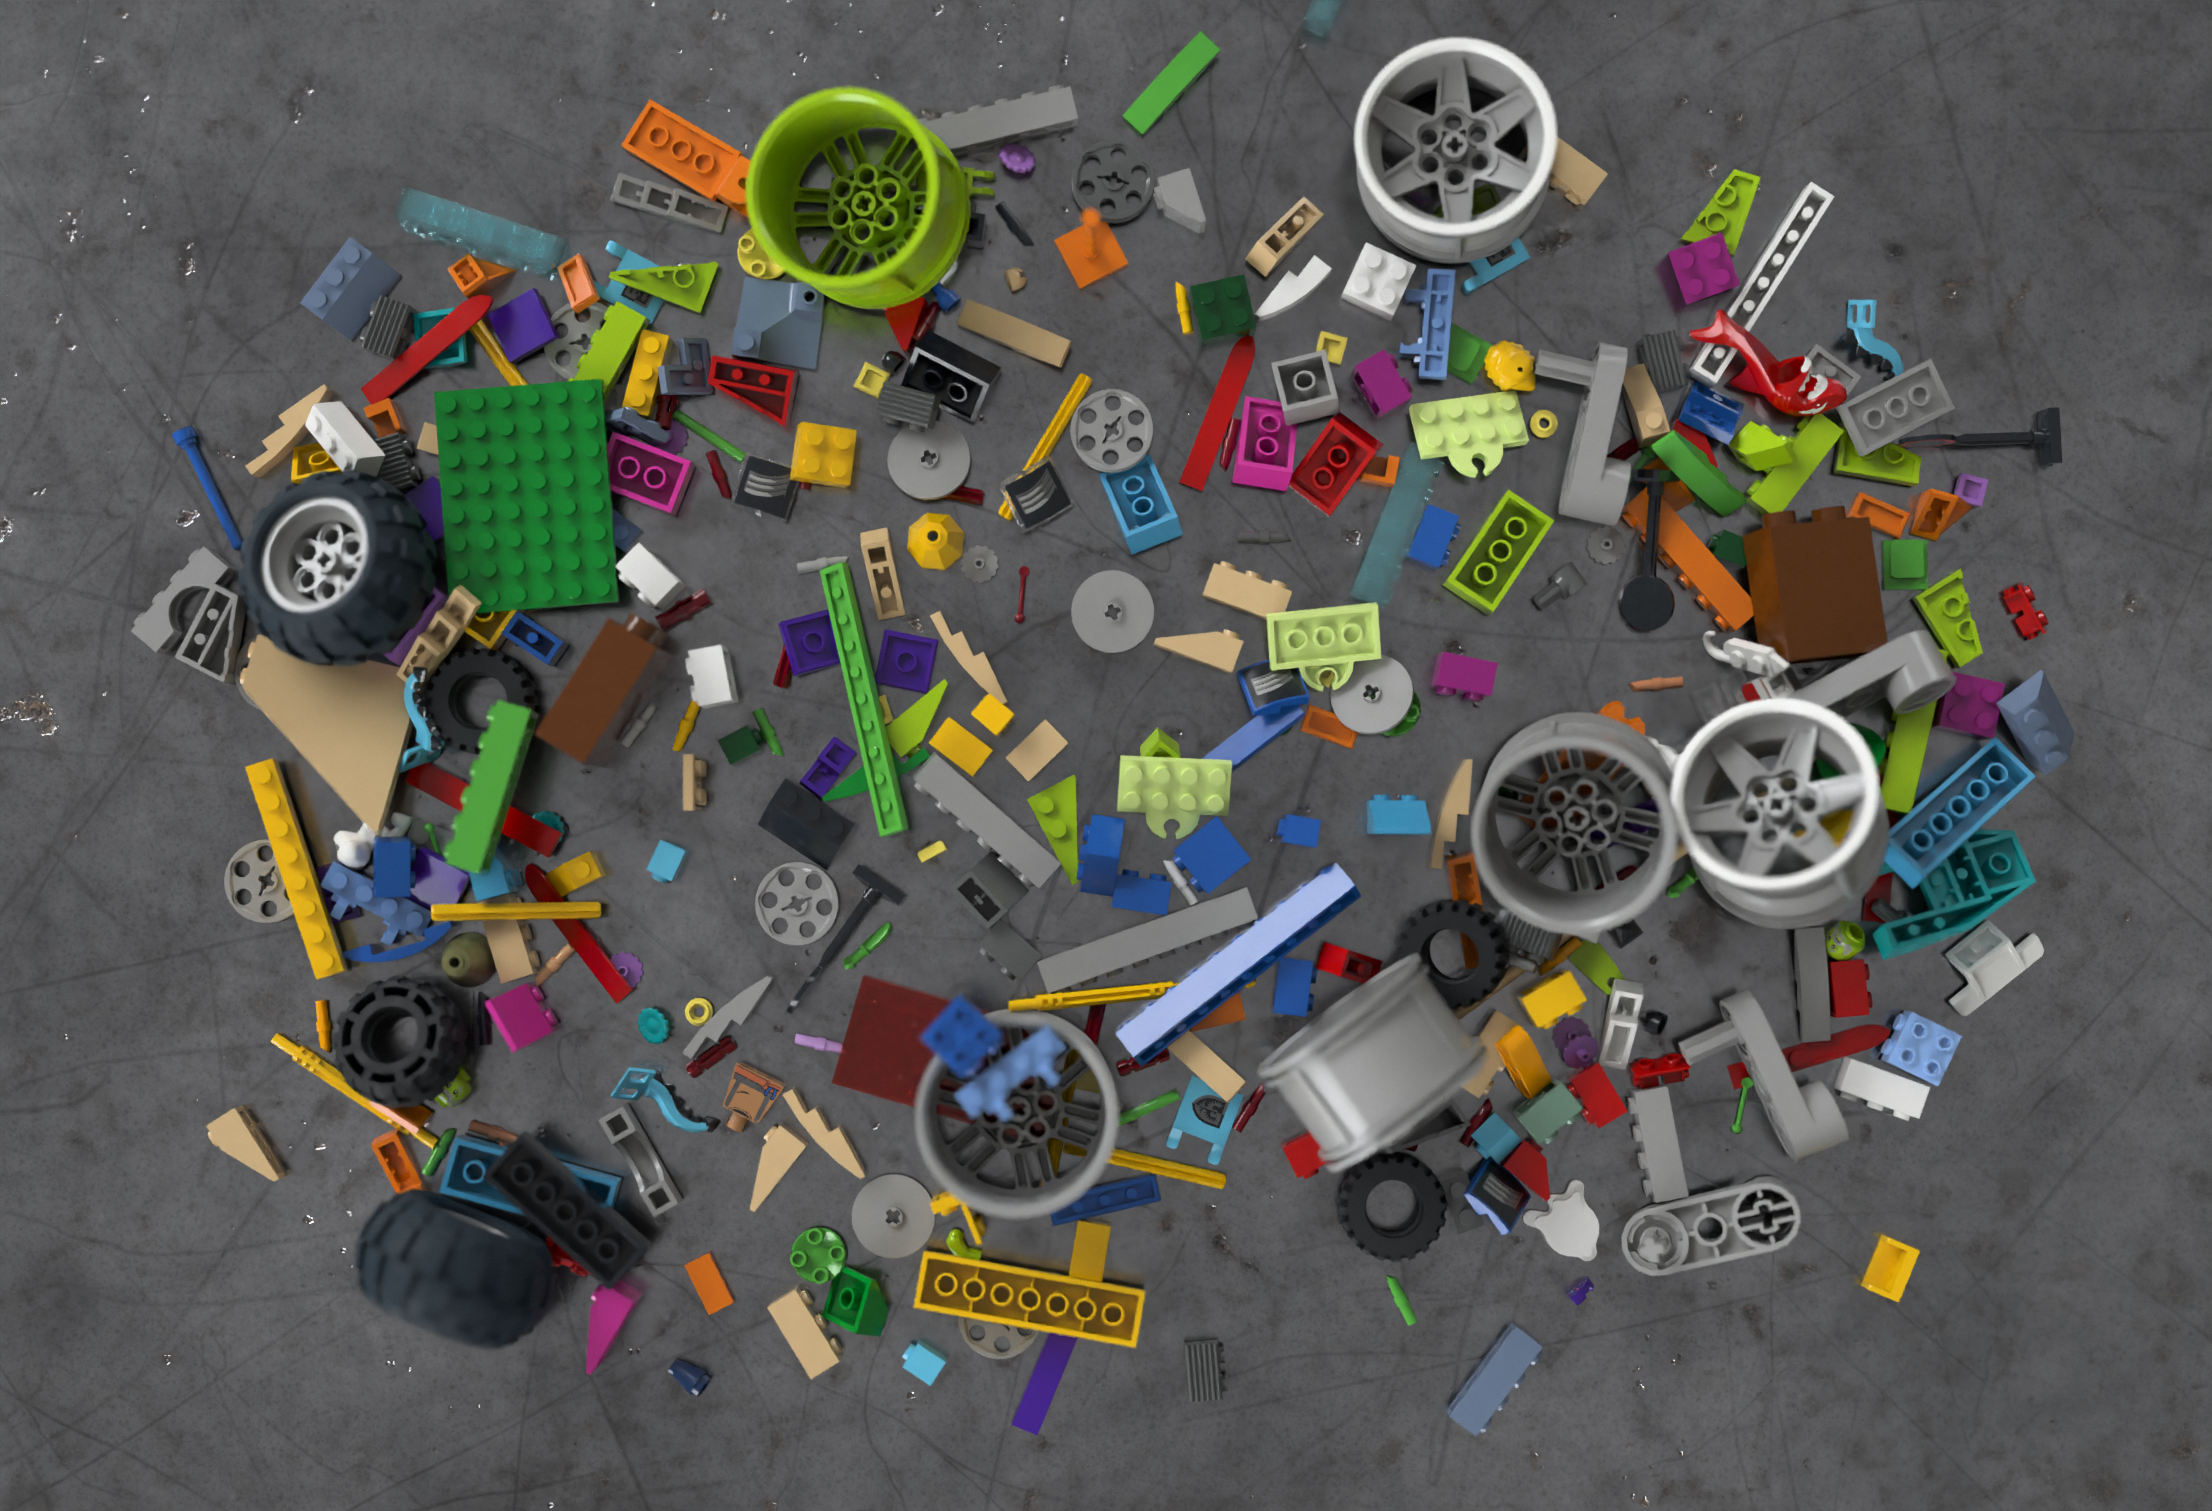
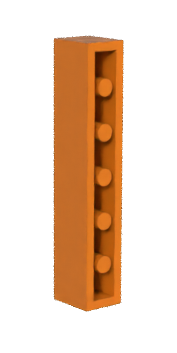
M1647 487L1623 506L1622 509L1624 520L1631 527L1634 528L1636 526L1642 532L1641 538L1645 544L1649 499ZM1661 496L1658 552L1661 556H1659V559L1668 569L1673 568L1679 574V582L1687 590L1691 588L1698 596L1696 598L1698 604L1706 611L1710 609L1716 616L1714 619L1715 623L1723 631L1728 630L1730 633L1737 631L1754 616L1751 597Z

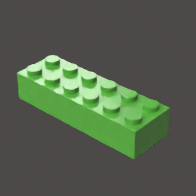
M500 700L497 701L496 706H491L487 721L491 723L488 732H483L479 742V748L482 751L479 760L475 759L470 770V776H473L470 787L466 786L462 795L461 803H464L462 814H457L452 829L456 831L453 842L448 841L444 851L447 865L488 876L539 715L534 711Z

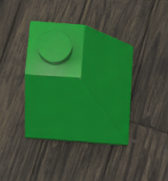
M844 1266L841 1273L831 1282L822 1316L855 1334L881 1337L888 1307L876 1280Z

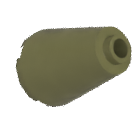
M466 932L454 936L448 941L442 952L441 963L445 975L451 982L461 987L472 988L484 984L492 977L496 968L488 939L477 933Z

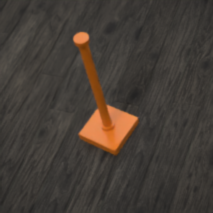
M1088 209L1083 213L1082 222L1084 225L1054 240L1079 290L1129 265L1108 223L1099 221V214L1094 209Z

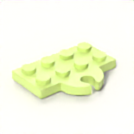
M1516 390L1411 404L1409 407L1421 460L1448 456L1451 465L1459 473L1468 477L1475 478L1478 474L1477 468L1472 463V458L1483 460L1485 464L1483 473L1487 476L1500 464L1503 448L1526 445L1529 441Z
M1376 602L1266 614L1270 669L1298 668L1301 677L1307 685L1318 691H1323L1324 687L1319 680L1322 672L1330 670L1334 673L1330 683L1332 689L1336 690L1348 681L1353 672L1354 662L1381 659L1379 612Z
M1120 756L1117 812L1145 813L1146 822L1151 831L1164 839L1167 836L1164 823L1169 819H1175L1179 822V826L1175 830L1176 839L1183 838L1190 834L1198 825L1200 815L1228 816L1232 761Z

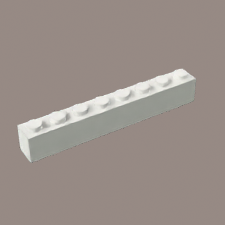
M1812 182L1802 190L1725 312L1739 326L1748 332L1751 330L1835 196ZM1706 342L1689 369L1690 376L1711 388L1718 382L1737 349L1725 344Z

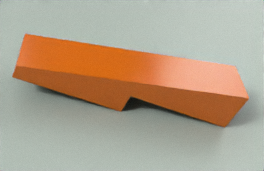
M1467 851L1445 855L1452 901L1464 899L1468 900V904L1478 903L1482 905L1477 866L1473 852ZM1458 930L1465 969L1477 968L1479 955L1476 945L1468 935Z
M394 1129L373 1139L371 1147L396 1194L409 1189L428 1191L402 1132Z

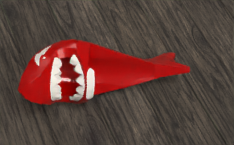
M1722 309L1716 311L1714 323L1710 327L1689 332L1691 338L1700 342L1725 344L1737 349L1744 357L1747 365L1741 372L1729 380L1730 384L1745 391L1764 395L1774 407L1786 414L1812 416L1835 408L1847 399V391L1838 380L1827 378L1820 374L1817 376L1812 374L1811 358L1802 355V357L1788 358L1779 362L1757 338L1739 326Z

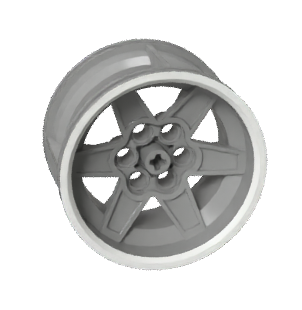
M1448 38L1427 42L1408 50L1390 62L1379 73L1367 90L1358 112L1355 127L1358 188L1365 210L1378 230L1390 242L1405 252L1421 259L1439 263H1464L1483 259L1503 250L1516 241L1535 220L1544 203L1549 187L1551 166L1556 146V122L1552 104L1545 88L1534 72L1515 55L1501 47L1475 39ZM1468 87L1489 93L1496 97L1498 101L1477 113H1472ZM1437 88L1436 112L1433 116L1406 105L1415 97ZM1455 120L1461 126L1456 130H1450L1446 127V123ZM1518 123L1522 128L1527 145L1526 164L1494 147ZM1389 130L1415 149V152L1385 173L1381 153L1385 134ZM1474 133H1482L1486 139L1482 142H1475L1471 139V136ZM1431 135L1437 141L1433 145H1425L1422 139L1425 136ZM1476 160H1482L1487 166L1483 170H1476L1473 168L1472 163ZM1427 163H1434L1438 166V169L1433 173H1428L1423 169V166ZM1453 175H1458L1463 179V182L1459 185H1452L1448 179ZM1476 181L1513 190L1494 208L1471 217L1473 187ZM1433 183L1437 184L1444 218L1431 216L1415 209L1404 201L1401 196Z
M1768 699L1741 705L1725 712L1708 723L1692 739L1677 764L1672 782L1671 800L1678 833L1690 854L1691 862L1704 888L1718 904L1735 916L1754 924L1774 928H1798L1821 923L1837 916L1854 905L1868 891L1879 875L1888 850L1889 822L1885 804L1879 791L1873 760L1859 735L1844 720L1832 712L1807 702L1789 699ZM1780 754L1773 771H1768L1757 761L1761 758ZM1814 757L1833 766L1843 777L1810 783ZM1729 777L1740 793V798L1712 804L1717 790ZM1790 785L1797 786V789L1793 792L1788 793L1784 791ZM1761 791L1769 792L1764 798H1756V795ZM1807 805L1816 806V808L1811 812L1803 811L1804 807H1806ZM1854 809L1853 820L1848 834L1842 844L1837 847L1820 826L1819 822L1823 817L1834 812ZM1752 816L1759 817L1758 821L1753 824L1746 823L1747 819ZM1798 830L1806 831V834L1801 838L1793 837V834ZM1725 834L1748 835L1738 867L1727 861L1717 851L1711 842L1712 838ZM1769 836L1778 837L1774 843L1768 844L1764 842ZM1785 847L1792 848L1815 865L1812 869L1794 875L1782 877L1766 876Z

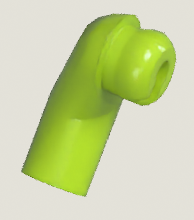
M956 1229L950 1231L946 1243L953 1255L980 1260L982 1250L967 1247L963 1241L964 1234L962 1231Z

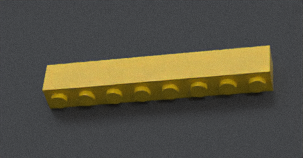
M271 758L247 766L245 769L316 979H324L348 970L279 762Z

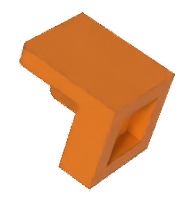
M387 398L363 408L366 417L373 421L379 438L397 432L400 434L407 433L397 404L392 399Z
M1389 455L1387 458L1375 456L1361 475L1360 482L1393 488L1400 457Z

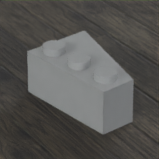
M213 583L175 658L223 683L234 685V668L239 654L247 606L242 596L222 585Z

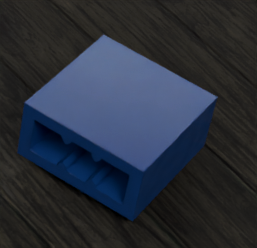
M1217 816L1173 850L1176 856L1172 858L1182 871L1187 868L1192 874L1193 878L1189 881L1197 891L1201 893L1204 890L1207 894L1252 860Z
M960 994L923 1033L920 1039L963 1078L966 1073L972 1076L983 1063L979 1059L986 1052L990 1055L995 1052L1003 1043L999 1039L1003 1033Z

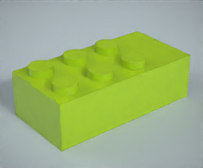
M1508 489L1492 510L1443 586L1489 616L1495 611L1555 520Z

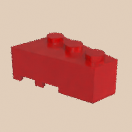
M712 355L708 378L710 385L774 419L781 425H790L799 371Z

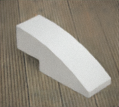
M1314 255L1298 277L1288 271L1255 313L1254 319L1260 322L1292 308L1316 290L1328 277L1332 268Z
M1614 979L1598 1057V1063L1601 1066L1626 1070L1638 1027L1637 1018L1644 996L1642 983Z

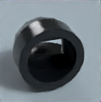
M888 351L882 357V365L886 371L894 375L903 366L906 358L897 351Z
M1651 1011L1646 1015L1650 1018L1649 1021L1644 1020L1645 1027L1650 1032L1660 1035L1667 1024L1668 1015L1660 1011Z

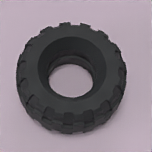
M391 976L386 981L379 979L366 986L367 990L361 994L357 992L348 1001L351 1003L346 1012L341 1011L337 1020L339 1028L338 1032L333 1035L332 1048L336 1050V1059L334 1061L338 1071L345 1078L344 1081L355 1092L385 1107L398 1108L406 1106L411 1108L421 1105L428 1098H436L443 1093V1087L449 1081L453 1083L459 1074L457 1069L460 1062L465 1061L468 1049L465 1047V1040H467L468 1032L467 1026L461 1017L462 1012L446 993L431 983L416 977ZM413 1017L417 1023L418 1036L411 1052L398 1062L391 1064L382 1063L378 1054V1044L383 1031L392 1022L400 1018Z

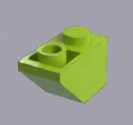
M1749 421L1728 444L1737 460L1755 471L1792 463L1797 459L1792 450L1793 444L1784 435L1777 436L1768 426L1764 424L1759 426L1752 421Z

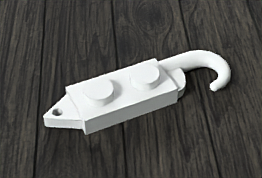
M1709 630L1703 636V644L1706 651L1714 659L1730 663L1732 667L1774 678L1782 670L1790 666L1776 654L1775 648L1732 638L1723 644V650L1716 648L1711 641V636L1716 635L1715 631Z

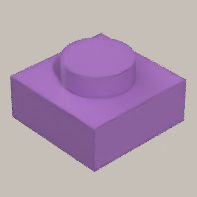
M1960 473L1954 495L1959 496L1971 506L1982 507L1989 480Z

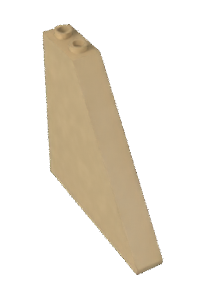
M258 634L256 641L251 642L249 646L248 658H250L248 668H243L240 676V684H242L245 693L375 836L381 837L400 772L398 768L405 754L413 727V722L408 715L404 701L406 682L396 675L400 667L367 660L366 663L352 666H340L334 663L333 666L314 665L286 654L276 648L268 638ZM424 686L417 692L418 694L422 695Z

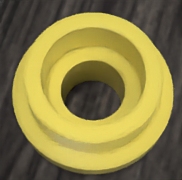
M1548 410L1537 411L1530 419L1532 433L1540 438L1551 436L1558 426L1556 416ZM1540 419H1546L1549 422L1548 428H1542L1539 425Z
M695 998L687 1004L685 1016L691 1024L702 1026L712 1018L713 1007L708 1000ZM698 1006L704 1009L702 1017H698L695 1014V1008Z

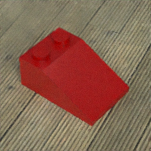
M1341 412L1337 413L1331 418L1293 472L1289 486L1330 516L1384 444Z

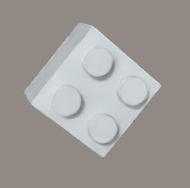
M1365 243L1340 299L1391 321L1416 265L1369 243Z
M638 543L615 566L620 571L617 576L628 587L632 589L637 587L641 591L638 597L653 609L657 606L664 610L686 587L677 576L641 543Z
M723 645L688 651L689 658H685L688 675L692 674L694 685L690 686L693 702H697L698 706L706 709L738 703L729 649Z

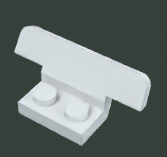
M1987 920L1945 954L1946 958L1966 977L1969 983L1948 1000L1949 1003L1962 1016L1971 1014L2043 955L2044 948L2039 937L2032 933L2014 947L2011 940L1991 921Z

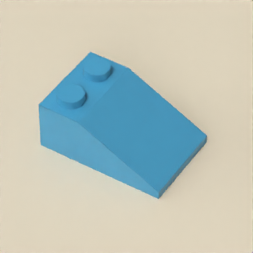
M1150 454L1146 455L1137 465L1128 470L1099 474L1131 555L1183 535L1176 511Z
M1374 795V800H1367V834H1431L1425 801H1418V795H1401V800H1390V795Z
M498 847L496 848L488 876L469 871L476 901L490 900L506 894L520 892L519 885H522L520 872L518 869H514L513 864Z

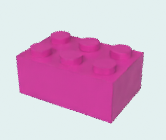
M612 432L608 443L611 492L676 517L695 465L691 461Z

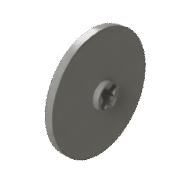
M935 421L934 429L925 428L924 432L909 429V426L901 430L890 445L887 461L891 478L897 487L907 495L922 500L943 498L956 491L965 481L971 463L969 447L961 433L954 427L940 421ZM926 455L934 458L932 465L924 462Z
M1106 570L1090 576L1079 586L1072 601L1071 617L1077 634L1086 644L1102 652L1118 653L1135 647L1146 637L1153 623L1154 605L1147 587L1137 577L1120 570ZM1113 604L1114 608L1119 607L1121 609L1117 612L1116 618H1112L1111 615H1105V612L1108 611V606Z
M1381 655V659L1354 662L1353 672L1348 681L1336 690H1333L1331 687L1332 708L1340 722L1354 732L1368 735L1380 734L1396 727L1407 716L1414 697L1412 680L1407 670L1398 661L1385 655ZM1373 689L1376 692L1375 699L1367 697L1369 695L1368 690Z
M888 1174L877 1177L861 1189L854 1201L852 1208L854 1232L861 1244L878 1256L901 1258L911 1255L927 1242L933 1231L935 1214L930 1206L932 1198L918 1181L908 1176ZM888 1210L893 1212L898 1210L900 1212L898 1216L900 1221L898 1223L894 1220L891 1222L887 1220L889 1216Z

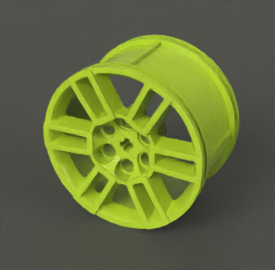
M848 87L824 90L811 94L791 105L773 121L763 134L752 156L747 175L746 202L750 223L755 236L768 256L787 273L810 284L829 298L856 308L883 309L911 302L930 291L947 274L956 261L969 230L971 217L969 190L965 175L955 155L939 137L921 125L908 110L896 101L866 89ZM887 128L897 132L895 139L878 165L869 163L858 136L860 129ZM842 136L855 163V168L852 170L847 169L834 143L835 140ZM916 139L919 146L900 171H896L911 144ZM820 152H823L836 176L830 185V189L800 187V181L808 166ZM926 165L928 191H913L910 186ZM875 175L874 180L870 184H866L867 180ZM850 188V193L844 197L845 192ZM892 188H897L896 195L893 198L888 199L887 195L889 190ZM796 202L828 204L826 212L796 213L794 212ZM871 202L868 204L869 210L865 211L867 209V203ZM918 206L925 207L923 215H917ZM845 214H848L847 222L842 225ZM894 215V223L891 226L886 227V219L889 216ZM832 226L834 235L816 262L810 263L801 249L795 231L796 228ZM870 228L869 237L862 240V232ZM916 229L915 233L907 243L906 239L910 236L912 230ZM847 247L849 252L835 277L827 276ZM895 249L897 254L890 259L888 252ZM866 254L873 255L878 267L855 275Z

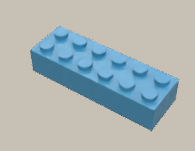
M1994 737L1889 831V844L1885 862L1913 889L2016 797L2036 776Z
M462 1134L455 1137L440 1193L524 1215L482 1177L508 1147ZM562 1162L614 1209L622 1181L621 1177Z

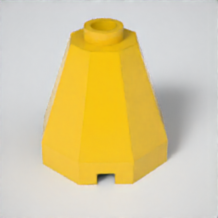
M926 513L909 527L907 551L922 569L946 570L963 556L965 533L950 515ZM934 534L938 536V539L931 541L929 537Z

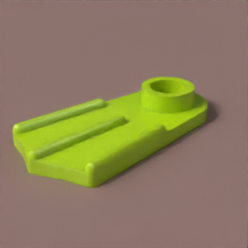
M1586 940L1581 941L1583 944L1571 953L1568 959L1603 992L1611 995L1612 988L1607 984L1608 979L1614 977L1625 980L1624 976L1599 941L1597 944Z

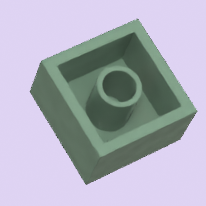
M1552 1078V1082L1532 1100L1527 1099L1511 1115L1531 1139L1538 1144L1543 1142L1548 1144L1558 1136L1557 1130L1564 1124L1569 1126L1580 1117L1578 1112L1583 1107L1562 1082Z

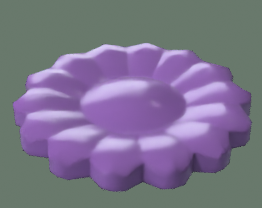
M1019 143L1004 144L1000 148L999 158L1002 160V164L1006 165L1009 170H1013L1016 173H1026V171L1030 172L1035 167L1036 159L1033 156V152L1029 151L1027 147L1021 146Z
M672 418L671 430H664L670 433L666 444L652 447L673 455L681 452L683 446L687 443L686 438L688 437L687 433H685V427Z
M620 952L619 955L614 954L612 959H609L631 988H634L636 983L641 981L643 965L639 962L637 956L633 957L632 953Z
M1575 1017L1570 1019L1564 1018L1562 1022L1557 1023V1028L1553 1030L1555 1034L1553 1041L1556 1042V1048L1561 1049V1052L1564 1053V1047L1568 1045L1569 1040L1583 1034L1591 1035V1031L1588 1030L1589 1026L1584 1024L1582 1019H1576Z
M1586 1034L1575 1036L1564 1047L1562 1055L1564 1062L1570 1068L1575 1067L1579 1069L1580 1067H1586L1597 1056L1599 1049L1597 1040L1593 1039L1591 1035L1587 1036Z

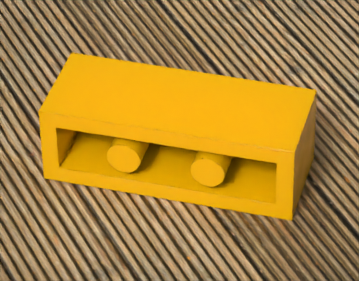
M644 329L641 331L622 408L630 407L636 410L641 418L652 421L654 419L658 404L656 398L661 392L658 367L668 365L674 342L670 336Z

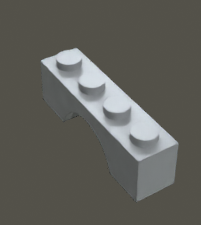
M204 546L201 549H196L190 555L188 565L183 570H178L172 576L169 587L165 591H160L153 598L151 608L147 612H142L135 619V626L131 632L156 653L165 654L181 636L182 631L178 624L177 612L184 597L197 589H210L213 583L224 586L236 572V569L212 549Z
M628 1103L598 1120L612 1145L620 1151L630 1166L638 1183L640 1194L653 1217L683 1200Z

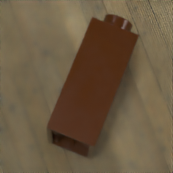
M1832 506L1811 511L1812 522L1797 524L1796 511L1794 510L1765 514L1761 516L1763 529L1742 536L1758 644L1775 648L1776 654L1789 665L1861 657L1888 643L1869 517L1847 519L1845 506Z
M633 613L629 615L624 624L608 618L535 734L584 765L603 767L673 657L672 654L661 648L668 634Z

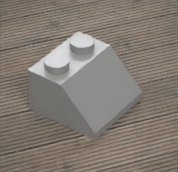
M1190 168L1158 177L1157 187H1154L1155 193L1153 194L1157 209H1163L1166 217L1198 234L1204 233L1206 218Z

